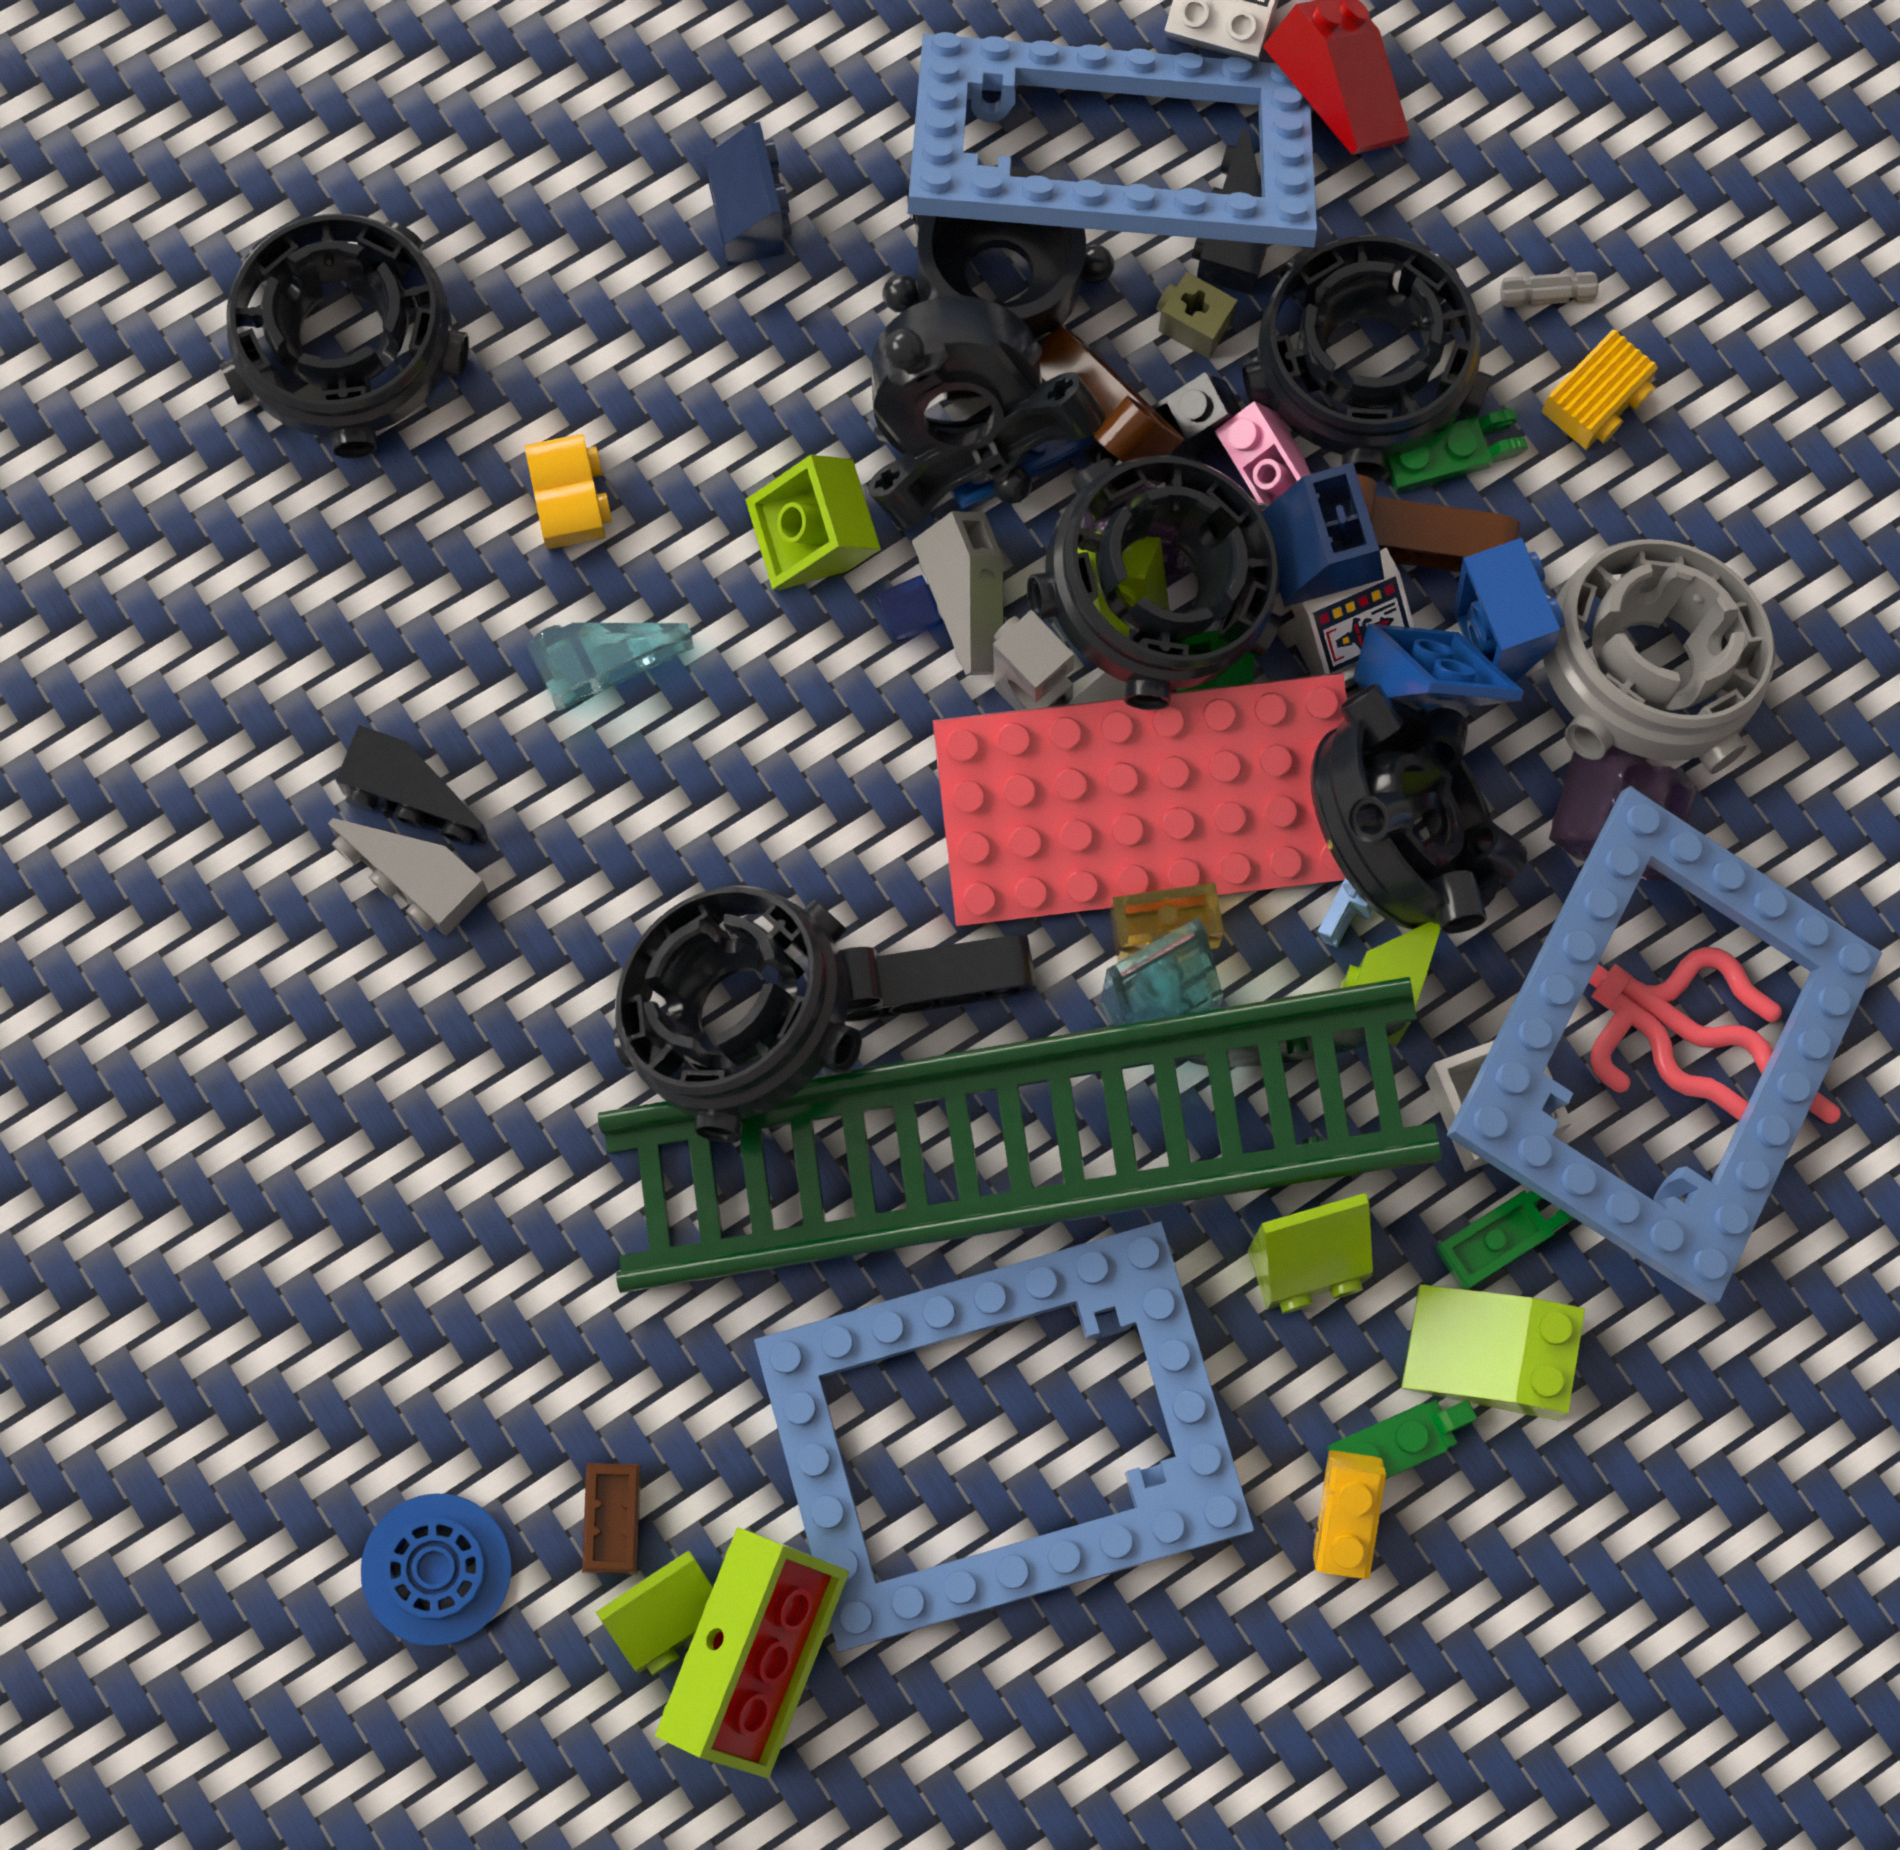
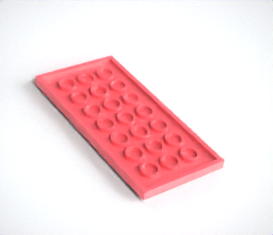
M1333 673L1172 692L1170 706L1159 710L1133 708L1124 702V698L932 720L956 926L1344 880L1346 877L1332 856L1320 829L1313 805L1310 783L1312 760L1319 742L1328 732L1338 728L1339 724L1345 719L1339 711V707L1346 701L1344 674Z

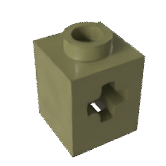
M1186 271L1177 286L1171 283L1167 286L1157 304L1156 310L1161 312L1158 331L1210 359L1234 321L1238 300Z

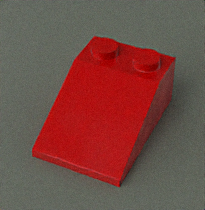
M1315 0L1296 4L1262 47L1351 155L1404 143L1410 136L1380 30L1369 18V12L1365 5L1359 0Z

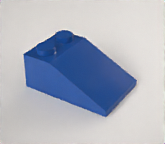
M1523 538L1463 558L1453 607V613L1463 637L1514 683L1556 647L1561 631L1560 628L1564 627L1563 614L1557 600L1554 597L1548 599L1541 584L1542 581H1545L1541 560L1535 551L1528 553Z
M1368 623L1353 681L1362 690L1372 684L1379 683L1389 700L1414 703L1416 706L1430 711L1443 708V706L1466 708L1521 701L1524 693L1518 685L1459 632Z

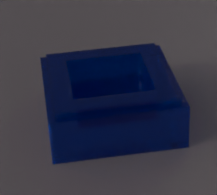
M922 574L876 594L878 605L897 643L943 624V619L938 613L935 600Z

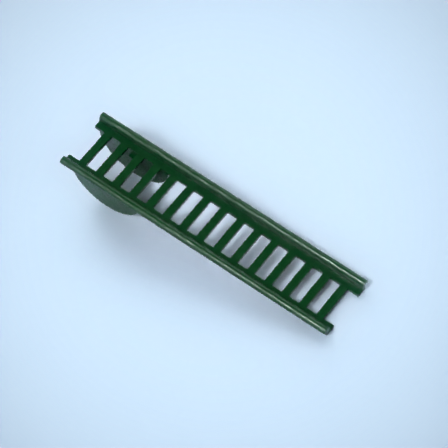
M1410 977L860 1068L849 1070L843 1074L837 1072L815 1076L801 1091L781 1105L744 1119L740 1142L752 1234L723 1238L711 1140L702 1138L694 1132L696 1117L676 1109L667 1101L598 1112L599 1128L601 1133L605 1135L606 1149L609 1155L638 1150L649 1251L619 1255L621 1271L616 1273L618 1290L620 1293L1441 1161L1442 1157L1435 1123L1403 1128L1388 1037L1400 1031L1406 1025V1022L1417 1021ZM1367 1045L1381 1132L1350 1136L1336 1053ZM1315 1058L1328 1140L1323 1141L1321 1136L1303 1139L1301 1145H1296L1283 1063ZM1187 1059L1191 1063L1208 1067L1221 1158L1196 1162L1190 1161L1175 1065L1176 1060ZM1153 1064L1169 1166L1138 1171L1123 1069ZM1262 1066L1275 1149L1244 1154L1230 1067ZM1101 1073L1116 1175L1085 1179L1071 1078ZM1049 1082L1064 1183L1033 1188L1019 1086ZM997 1090L1011 1192L981 1196L967 1095ZM945 1099L959 1200L929 1205L915 1104ZM893 1108L907 1209L877 1213L864 1112ZM842 1116L855 1217L826 1222L813 1121ZM791 1125L803 1226L774 1230L762 1129ZM688 1142L701 1242L672 1247L660 1146Z

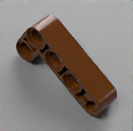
M1058 323L1040 345L1042 347V355L1040 357L1041 377L1048 381L1065 372H1074L1079 375L1106 412L1104 422L1093 436L1120 461L1126 462L1139 457L1153 455L1171 456L1184 441V438L1069 328Z
M1357 474L1379 549L1387 548L1396 564L1460 573L1463 558L1519 539L1520 522L1511 516L1377 497V482L1367 476Z

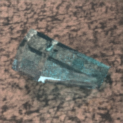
M571 623L564 627L553 625L541 630L535 635L534 641L527 643V648L531 660L558 712L693 649L694 645L687 623Z

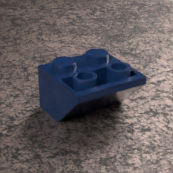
M760 122L751 123L704 156L708 184L727 266L785 254L783 236L792 234L788 213H790L785 185L780 183L777 170L779 162L774 139L764 140Z
M1353 462L1301 477L1262 511L1273 533L1280 563L1279 591L1284 607L1384 579L1380 549Z

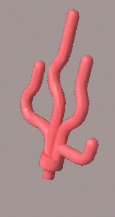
M1703 947L1691 951L1679 962L1670 977L1658 985H1646L1636 980L1617 964H1614L1609 971L1597 964L1588 982L1596 988L1591 998L1611 1010L1614 1015L1597 1037L1591 1049V1066L1595 1075L1615 1092L1623 1093L1629 1089L1631 1084L1630 1078L1612 1063L1611 1055L1630 1027L1633 1026L1649 1040L1653 1062L1658 1074L1671 1089L1685 1096L1706 1098L1740 1121L1748 1101L1713 1078L1694 1076L1683 1072L1675 1061L1672 1042L1663 1025L1684 1040L1699 1047L1740 1046L1752 1055L1761 1074L1773 1052L1770 1043L1758 1032L1745 1026L1704 1027L1668 1002L1675 1000L1682 994L1701 969L1709 967L1718 970L1724 976L1733 995L1765 1021L1777 1022L1781 1019L1783 1012L1780 1005L1754 987L1742 964L1730 953L1719 948ZM1817 1092L1809 1111L1828 1124L1836 1123L1841 1116L1840 1108Z

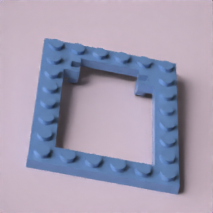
M941 32L935 35L923 34L907 214L1314 248L1317 220L1310 104L1276 62H1253L1242 57H1229L1227 59L1206 58L1194 53H1181L1178 55L1158 54L1146 49H1132L1130 51L1111 50L1091 44L1081 47L1063 46L1044 40L1033 43L1007 41L997 36H990L984 39L959 37L949 32ZM1016 85L1259 105L1262 197H1253L1241 192L1230 195L1205 193L1193 188L1169 190L1151 188L1143 184L1121 186L1100 184L1093 180H1081L1078 182L1050 180L1037 175L1027 178L1013 177L1010 156H998V164L995 167L978 165V154L963 153L967 99H971V108L974 115L985 122H997L1007 116L1016 102ZM982 90L1001 91V98L996 103H987L982 98Z
M1629 786L1621 791L1446 1136L1707 1304L1717 1303L1726 1289L1882 952ZM1647 864L1810 971L1711 1182L1687 1166L1680 1167L1664 1180L1653 1200L1553 1136L1559 1121L1550 1115L1556 1109L1567 1105L1573 1092L1543 1074ZM1688 1193L1685 1202L1681 1201V1197Z
M1162 1221L754 1339L811 1554L850 1571L830 1621L838 1652L847 1651L1254 1532ZM1074 1304L1076 1305L1085 1340L1115 1335L1130 1329L1131 1326L1137 1325L1175 1457L1160 1461L1161 1464L1150 1468L1140 1469L1138 1467L1125 1472L1134 1509L883 1582H876L821 1378ZM1115 1309L1114 1311H1112V1312H1110V1313L1103 1314V1315H1099V1316H1095L1096 1314H1100V1313L1107 1312V1311H1110V1310Z

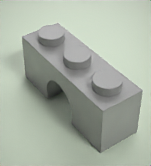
M1032 610L1021 619L1014 616L1006 621L994 635L996 640L993 643L995 689L1015 710L1066 705L1073 699V683L1066 676L1074 669V653Z

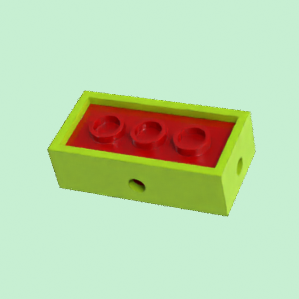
M737 1527L654 1736L699 1758L769 1779L850 1571Z

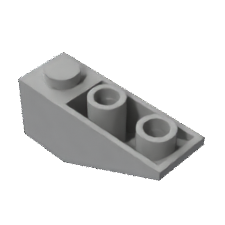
M951 511L913 539L912 544L919 558L920 568L927 578L937 603L938 613L944 620L954 645L957 660L962 665L965 675H994L993 643L996 641L994 635L1003 625V556L985 512Z
M335 818L328 823L337 838L332 843V846L352 865H355L359 860L373 871L368 878L387 897L391 899L398 893L411 906L406 910V913L427 932L435 927L446 937L488 894L483 880L446 846Z

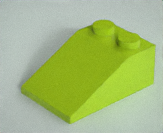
M1366 1193L1261 1224L1248 1248V1253L1267 1310L1280 1306L1283 1314L1291 1313L1311 1306L1313 1304L1311 1297L1331 1291L1333 1299H1337L1363 1290L1361 1282L1366 1281L1373 1273L1370 1209Z
M1420 1284L1417 1292L1401 1389L1462 1402L1469 1400L1472 1404L1558 1421L1569 1412L1585 1308L1532 1297Z

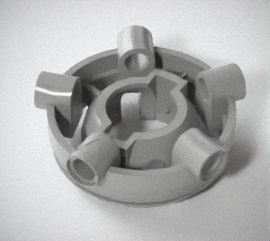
M1654 539L1631 540L1607 547L1592 556L1567 580L1556 597L1563 614L1564 627L1560 628L1561 631L1556 647L1543 658L1544 666L1554 691L1574 717L1564 733L1568 745L1578 755L1590 760L1602 758L1611 746H1614L1634 755L1657 760L1676 761L1698 757L1711 774L1726 768L1741 756L1748 747L1739 733L1760 706L1774 670L1775 642L1773 632L1760 601L1746 582L1726 564L1699 549L1678 542ZM1620 574V579L1617 581L1612 576ZM1594 596L1601 600L1596 610L1592 630L1593 653L1599 668L1590 657L1580 634V631L1587 622ZM1667 617L1681 624L1691 633V636L1683 645L1691 662V676L1688 684L1677 692L1681 682L1679 673L1662 667L1659 668L1647 661L1635 650L1626 634H1618L1620 631L1637 625L1659 628ZM1748 668L1749 675L1746 672L1740 671V669ZM1721 689L1728 692L1726 695L1704 706L1698 715L1666 712L1691 708L1711 698Z

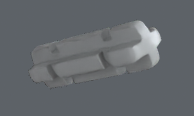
M1592 271L1576 272L1575 277L1570 278L1569 273L1529 276V281H1524L1522 276L1507 277L1503 279L1501 284V300L1506 307L1523 306V301H1529V305L1569 303L1570 298H1575L1576 302L1593 301L1598 294V279L1596 273Z

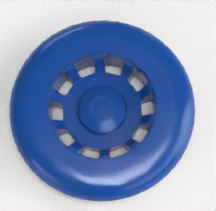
M436 1493L417 1496L390 1510L371 1532L361 1560L362 1590L366 1602L377 1620L397 1637L415 1644L427 1646L452 1644L464 1640L481 1630L501 1607L511 1578L510 1551L507 1540L497 1522L476 1503L451 1494ZM441 1527L453 1529L449 1537L438 1535ZM428 1528V1535L417 1539L415 1534ZM464 1537L471 1545V1548L466 1551H462L457 1544ZM408 1541L410 1546L403 1555L398 1554L404 1543ZM476 1559L475 1574L467 1573L468 1560ZM395 1564H401V1576L395 1578ZM465 1581L472 1583L467 1594L462 1597L459 1589ZM404 1585L411 1592L407 1600L399 1592V1589ZM451 1597L455 1604L442 1610L440 1601ZM420 1599L430 1601L429 1611L417 1609Z

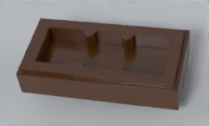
M586 1463L583 1573L637 1574L641 1491L640 1464Z

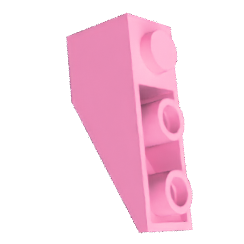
M1255 401L1215 430L1258 503L1272 504L1301 477L1311 474L1302 451L1278 413Z

